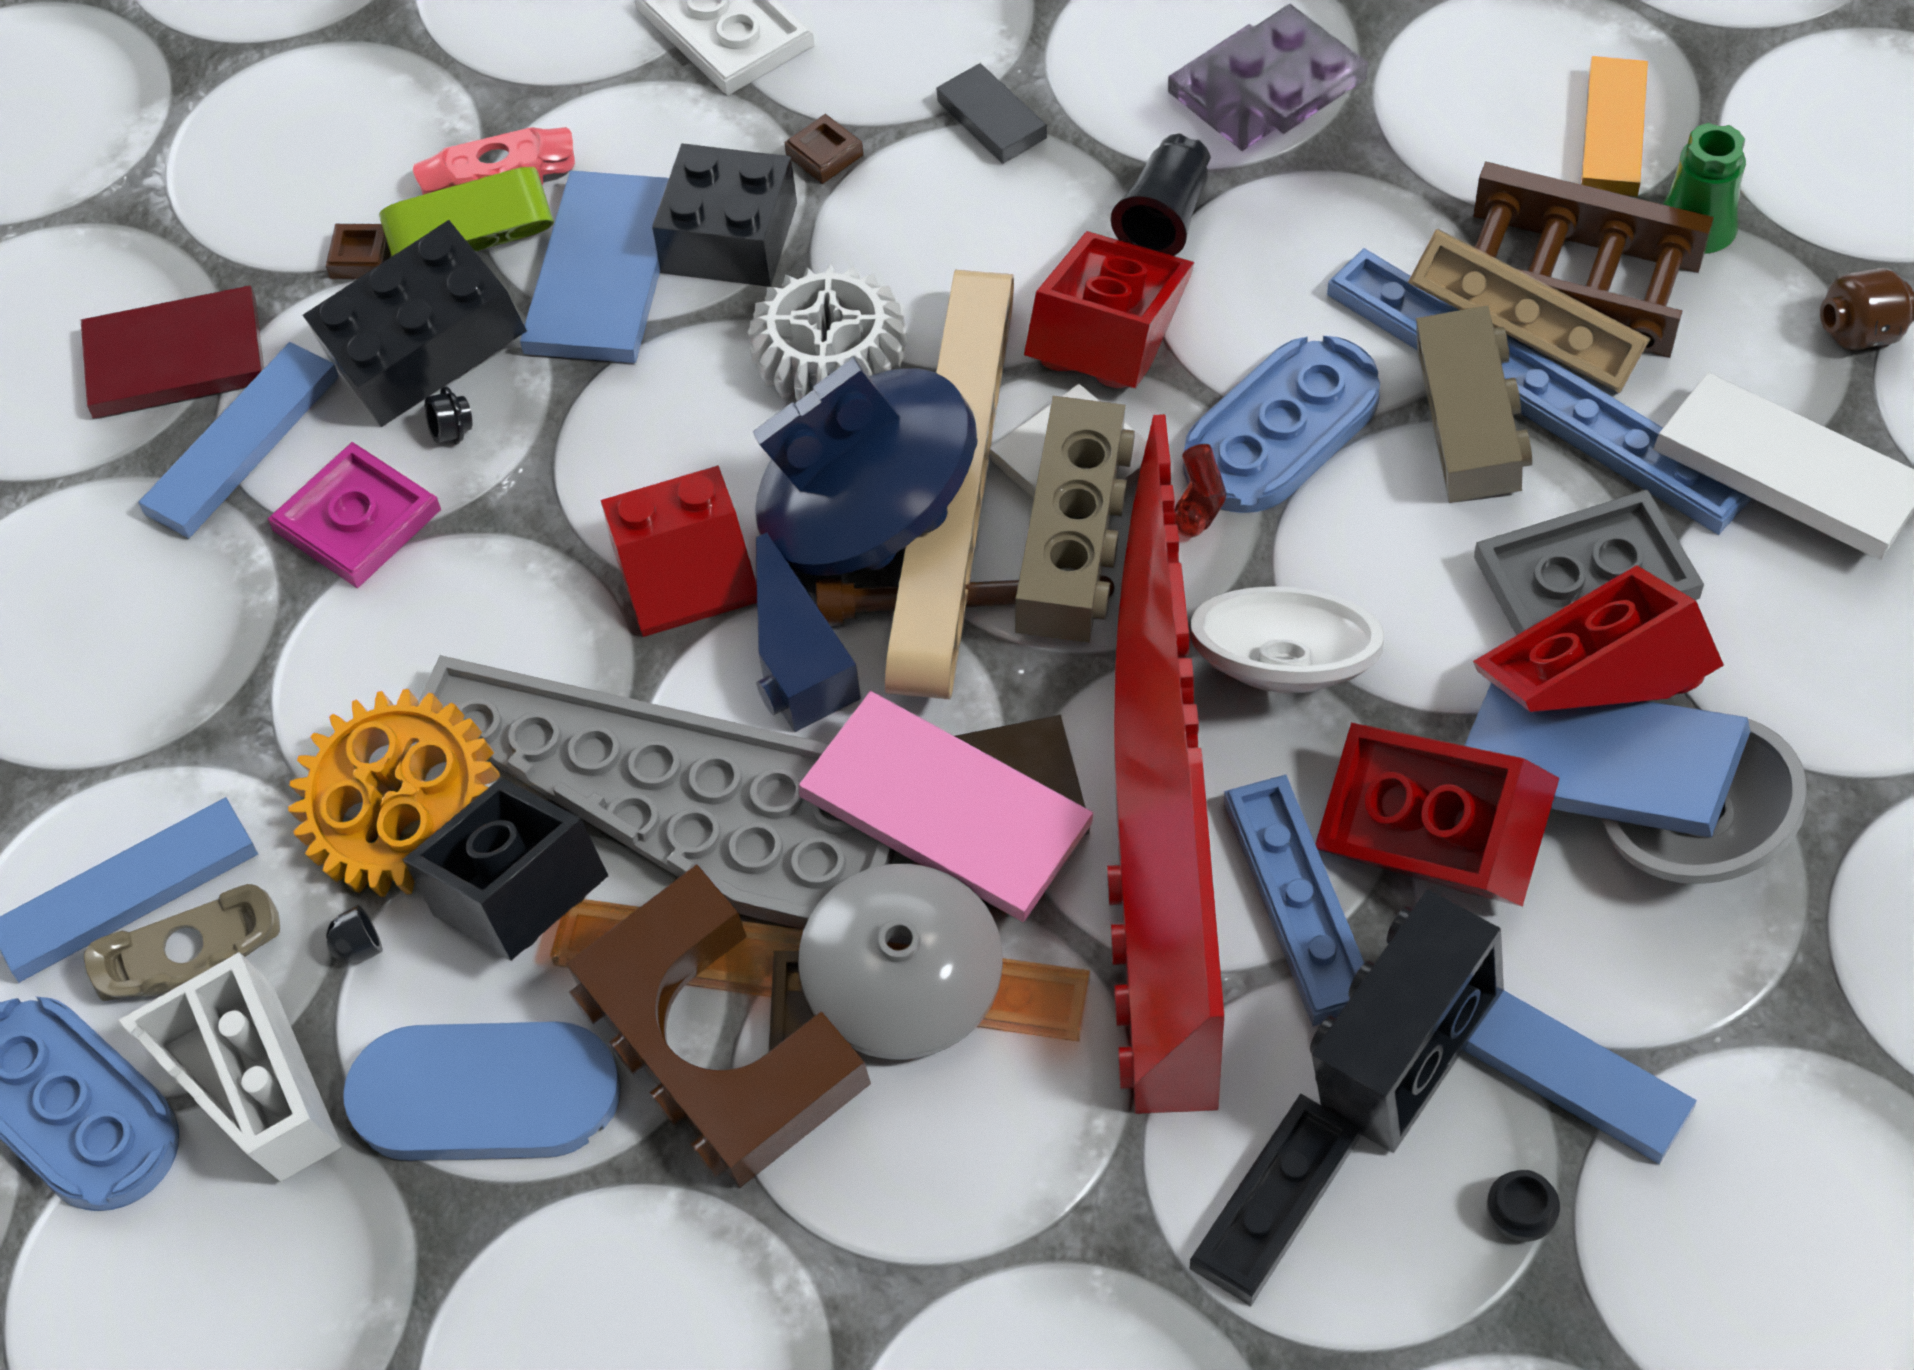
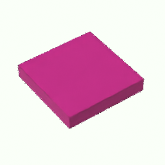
M351 442L268 518V521L275 533L358 589L439 513L441 507L435 495L354 442Z

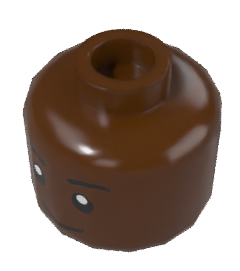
M1886 268L1839 276L1830 285L1826 297L1821 303L1820 320L1822 326L1831 334V337L1839 346L1851 351L1896 343L1902 339L1914 321V291L1896 272Z

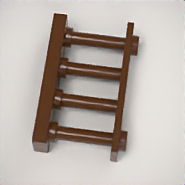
M1485 161L1479 176L1473 217L1484 219L1485 222L1475 248L1496 258L1508 226L1542 234L1529 270H1517L1651 338L1644 352L1670 358L1683 310L1667 307L1679 269L1699 273L1714 217ZM1564 240L1599 248L1586 286L1551 277ZM1622 254L1656 262L1644 300L1609 292Z

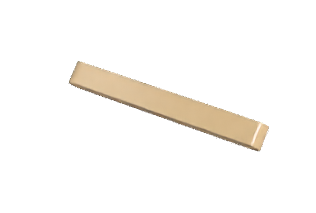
M957 269L954 271L936 373L952 382L969 403L976 421L978 443L964 482L947 507L948 514L943 524L934 531L922 533L905 548L886 659V694L951 700L968 597V589H965V584L969 585L1012 316L1013 274Z

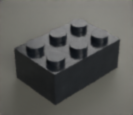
M447 220L303 314L304 319L328 358L335 364V367L381 427L527 332L505 287L450 220Z
M1426 889L1413 909L1406 906L1397 914L1387 934V947L1375 963L1369 960L1360 967L1349 988L1348 996L1350 1000L1337 1018L1330 1015L1320 1024L1310 1045L1320 1104L1361 1128V1135L1393 1154L1467 1046L1471 1036L1504 991L1501 928L1429 889Z

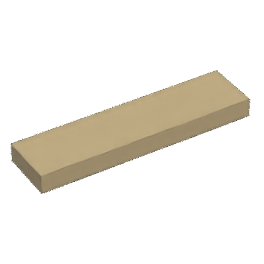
M1436 229L1408 281L1409 284L1459 310L1489 305L1494 328L1504 327L1507 335L1618 393L1624 388L1651 339L1440 229Z

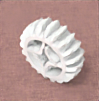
M831 263L825 273L814 274L806 267L803 278L795 279L785 274L782 284L783 289L767 287L765 301L755 303L754 320L750 321V328L748 330L752 362L756 364V369L760 370V376L764 380L765 385L775 386L781 399L795 394L796 400L799 401L814 390L813 386L853 357L868 376L889 370L901 369L903 352L907 344L904 312L900 308V302H895V296L892 294L890 286L880 287L874 274L860 279L854 266L843 274L836 273Z

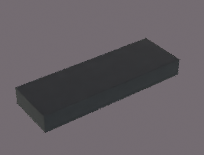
M1300 1093L1190 1258L1189 1269L1249 1306H1252L1359 1141L1361 1128Z

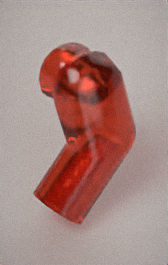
M1209 444L1194 445L1182 453V459L1189 475L1190 483L1176 504L1175 515L1179 534L1186 538L1197 537L1206 530L1226 500V488Z

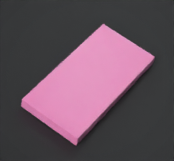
M871 690L799 784V797L918 864L953 876L967 885L979 898L1023 923L1085 835L1093 820L1092 811Z

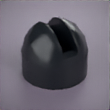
M360 905L339 914L330 922L326 932L327 946L330 954L339 962L355 964L366 961L383 951L379 935L368 914Z

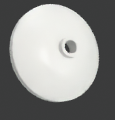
M1254 587L1223 593L1201 604L1195 610L1191 619L1190 638L1193 646L1202 657L1219 671L1255 688L1280 694H1290L1324 689L1347 682L1361 675L1381 657L1384 645V630L1378 619L1365 608L1332 594L1294 587Z

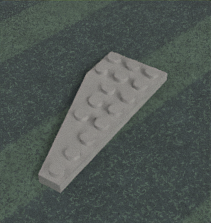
M442 655L439 656L418 700L420 704L422 699L430 692L443 704V708L451 702L454 703L465 715L463 720L471 718L482 731L478 739L484 738L493 749L494 754L488 759L489 762L678 878L698 864L737 910L738 914L804 929L816 906L835 886L859 872L892 863L895 854L894 849L799 797L800 782L829 746L828 743Z

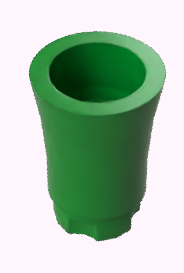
M1706 123L1697 126L1690 133L1688 143L1681 151L1670 191L1663 205L1714 217L1705 254L1715 253L1726 248L1734 241L1738 233V203L1741 182L1746 167V158L1743 152L1745 138L1739 130L1730 125L1718 126Z

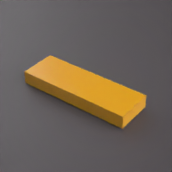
M1599 56L1591 57L1581 185L1638 197L1641 184L1648 61Z

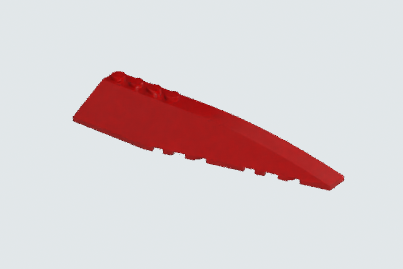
M1166 414L1154 415L1132 511L1118 617L1115 674V784L1119 865H1107L1109 906L1122 905L1123 924H1111L1113 965H1126L1127 984L1114 985L1116 1026H1130L1131 1042L1129 1047H1118L1120 1089L1133 1088L1135 1114L1218 1111L1224 1031V1005L1202 748H1199L1198 709L1197 704H1194L1192 658H1189V624L1182 563H1179L1180 540L1178 525H1176L1174 485H1172L1171 455Z

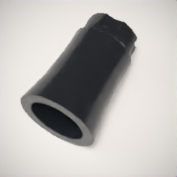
M1181 133L1172 134L1163 139L1160 146L1152 152L1143 171L1111 212V227L1118 240L1175 256L1184 248L1194 209L1208 179L1207 165L1211 159L1207 147L1200 140L1189 139Z

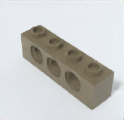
M1052 396L1016 594L1015 633L1090 643L1094 619H1106L1110 582L1100 581L1102 566L1114 568L1119 531L1109 530L1111 516L1122 517L1127 480L1117 479L1119 466H1131L1135 438L1134 430L1124 429L1125 404ZM1071 517H1081L1084 519H1072ZM1061 568H1074L1076 570L1064 571Z

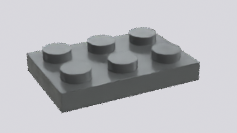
M1648 489L1476 542L1474 559L1516 635L1636 565L1695 600L1700 599L1704 587L1702 579Z

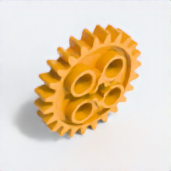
M403 689L397 704L393 705L384 692L379 691L376 694L374 709L367 711L356 699L352 701L353 719L345 722L339 716L332 714L329 716L335 732L330 737L318 733H313L310 736L320 750L316 756H298L297 761L309 772L308 777L291 780L289 786L305 799L288 806V811L298 821L303 822L293 832L302 843L309 845L305 854L317 866L324 864L322 871L332 880L338 882L345 877L344 882L358 893L369 882L370 888L380 897L386 896L392 880H394L396 885L406 895L412 894L414 880L402 859L489 787L485 785L500 778V773L491 762H486L494 754V751L484 738L478 739L482 731L471 718L463 720L465 715L454 703L451 702L443 708V704L433 693L428 692L419 704L417 698L409 689ZM389 745L384 757L377 762L369 763L374 751L382 746ZM446 762V767L440 776L434 780L425 781L426 775L431 768ZM363 802L359 814L352 820L343 822L344 815L348 809L355 804ZM421 820L419 829L413 836L399 841L401 832L408 824ZM376 837H378V839L374 843H369Z

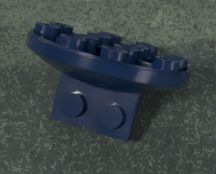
M853 357L813 386L814 390L795 404L793 402L752 431L758 444L771 458L761 479L756 498L755 517L760 535L767 532L791 569L804 574L829 576L849 573L866 567L871 570L883 568L892 561L898 551L909 545L922 533H928L940 527L947 517L948 505L959 491L969 471L978 443L973 411L963 395L947 378L935 372L922 369H896L868 376Z

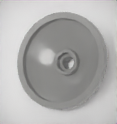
M1748 719L1750 734L1712 838L1602 818L1605 831L1615 849L1627 861L1640 870L1661 879L1679 883L1706 884L1746 875L1778 856L1790 844L1802 825L1808 804V790L1805 772L1796 752L1775 731L1761 723Z
M890 864L870 868L845 879L825 895L810 915L804 928L799 948L798 965L801 985L813 1014L816 1016L822 1011L854 1050L885 1059H914L929 1056L953 1046L969 1035L980 1024L993 1005L1000 986L1003 969L1002 945L997 925L978 895L967 885L945 872L914 864ZM896 935L906 936L912 941L908 948L901 951L893 950L887 945L889 939Z

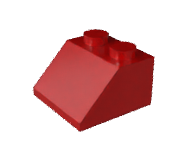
M719 465L600 500L611 544L643 637L757 603V583L737 514Z

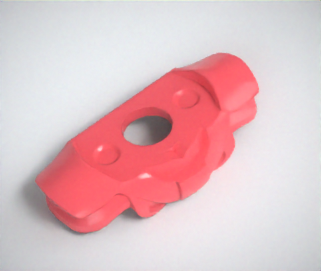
M530 127L447 147L433 157L415 163L413 173L423 195L521 167H535L538 170L543 186V175L566 173L573 169L575 157L572 133L567 127L552 129ZM501 149L509 152L506 158L496 163H483L479 161L481 155L491 150Z

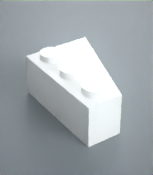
M240 952L117 1020L180 1083L201 1108L249 1157L280 1182L342 1147L272 982Z

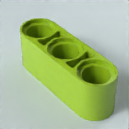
M535 167L512 169L402 200L385 207L379 212V218L392 256L447 220L451 221L475 252L541 233L554 224L539 173Z

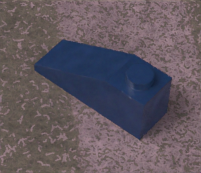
M766 532L756 537L758 653L763 678L758 680L756 685L769 712L772 715L781 712L795 733L861 699L857 666Z

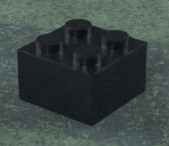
M681 143L652 225L661 273L771 287L797 206L791 156Z
M502 777L402 859L434 917L510 961L523 950L533 945L539 936L570 909L581 903L594 888L609 876L581 818Z

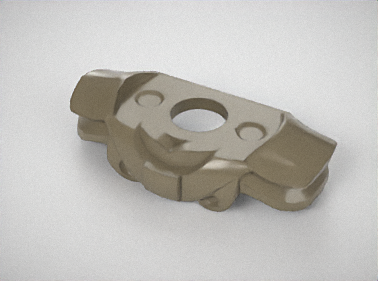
M254 884L241 885L221 893L217 900L131 932L122 930L93 941L84 952L86 972L96 994L102 1001L141 995H164L240 952L246 957L260 946L277 937L280 932L279 913L265 890ZM191 928L197 930L203 938V947L199 955L185 963H177L170 960L165 952L168 938L180 929Z

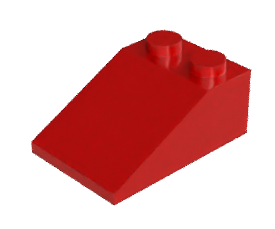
M1086 231L1036 290L1024 356L1038 359L1045 367L1052 370H1075L1095 376L1100 383L1109 387L1124 388L1128 386L1136 389L1155 359L1191 277L1195 262Z
M1638 565L1473 661L1478 673L1529 712L1668 699L1675 694H1683L1697 688L1707 675L1724 666L1697 601Z
M1351 722L1315 845L1317 850L1464 893L1523 907L1560 778L1525 758Z

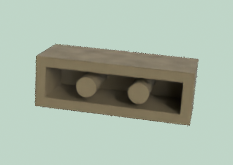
M1489 305L1416 318L1417 351L1449 503L1522 491L1523 467L1532 466V451L1527 429L1516 431L1513 415L1521 413V404L1515 377L1505 379L1502 369L1503 363H1509V348L1504 327L1493 328Z

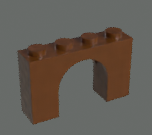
M696 864L566 963L577 984L568 993L593 1025L601 1018H604L616 1033V1036L608 1043L626 1068L633 1075L641 1068H644L657 1084L649 1094L672 1125L675 1126L684 1118L698 1135V1138L690 1146L711 1174L716 1178L726 1170L739 1188H741L871 1085L865 1062L822 1011L766 1055L743 1067L729 1070L705 1069L688 1063L672 1051L668 1046L666 1028L668 1015L675 998L690 980L747 937L737 910L699 865Z

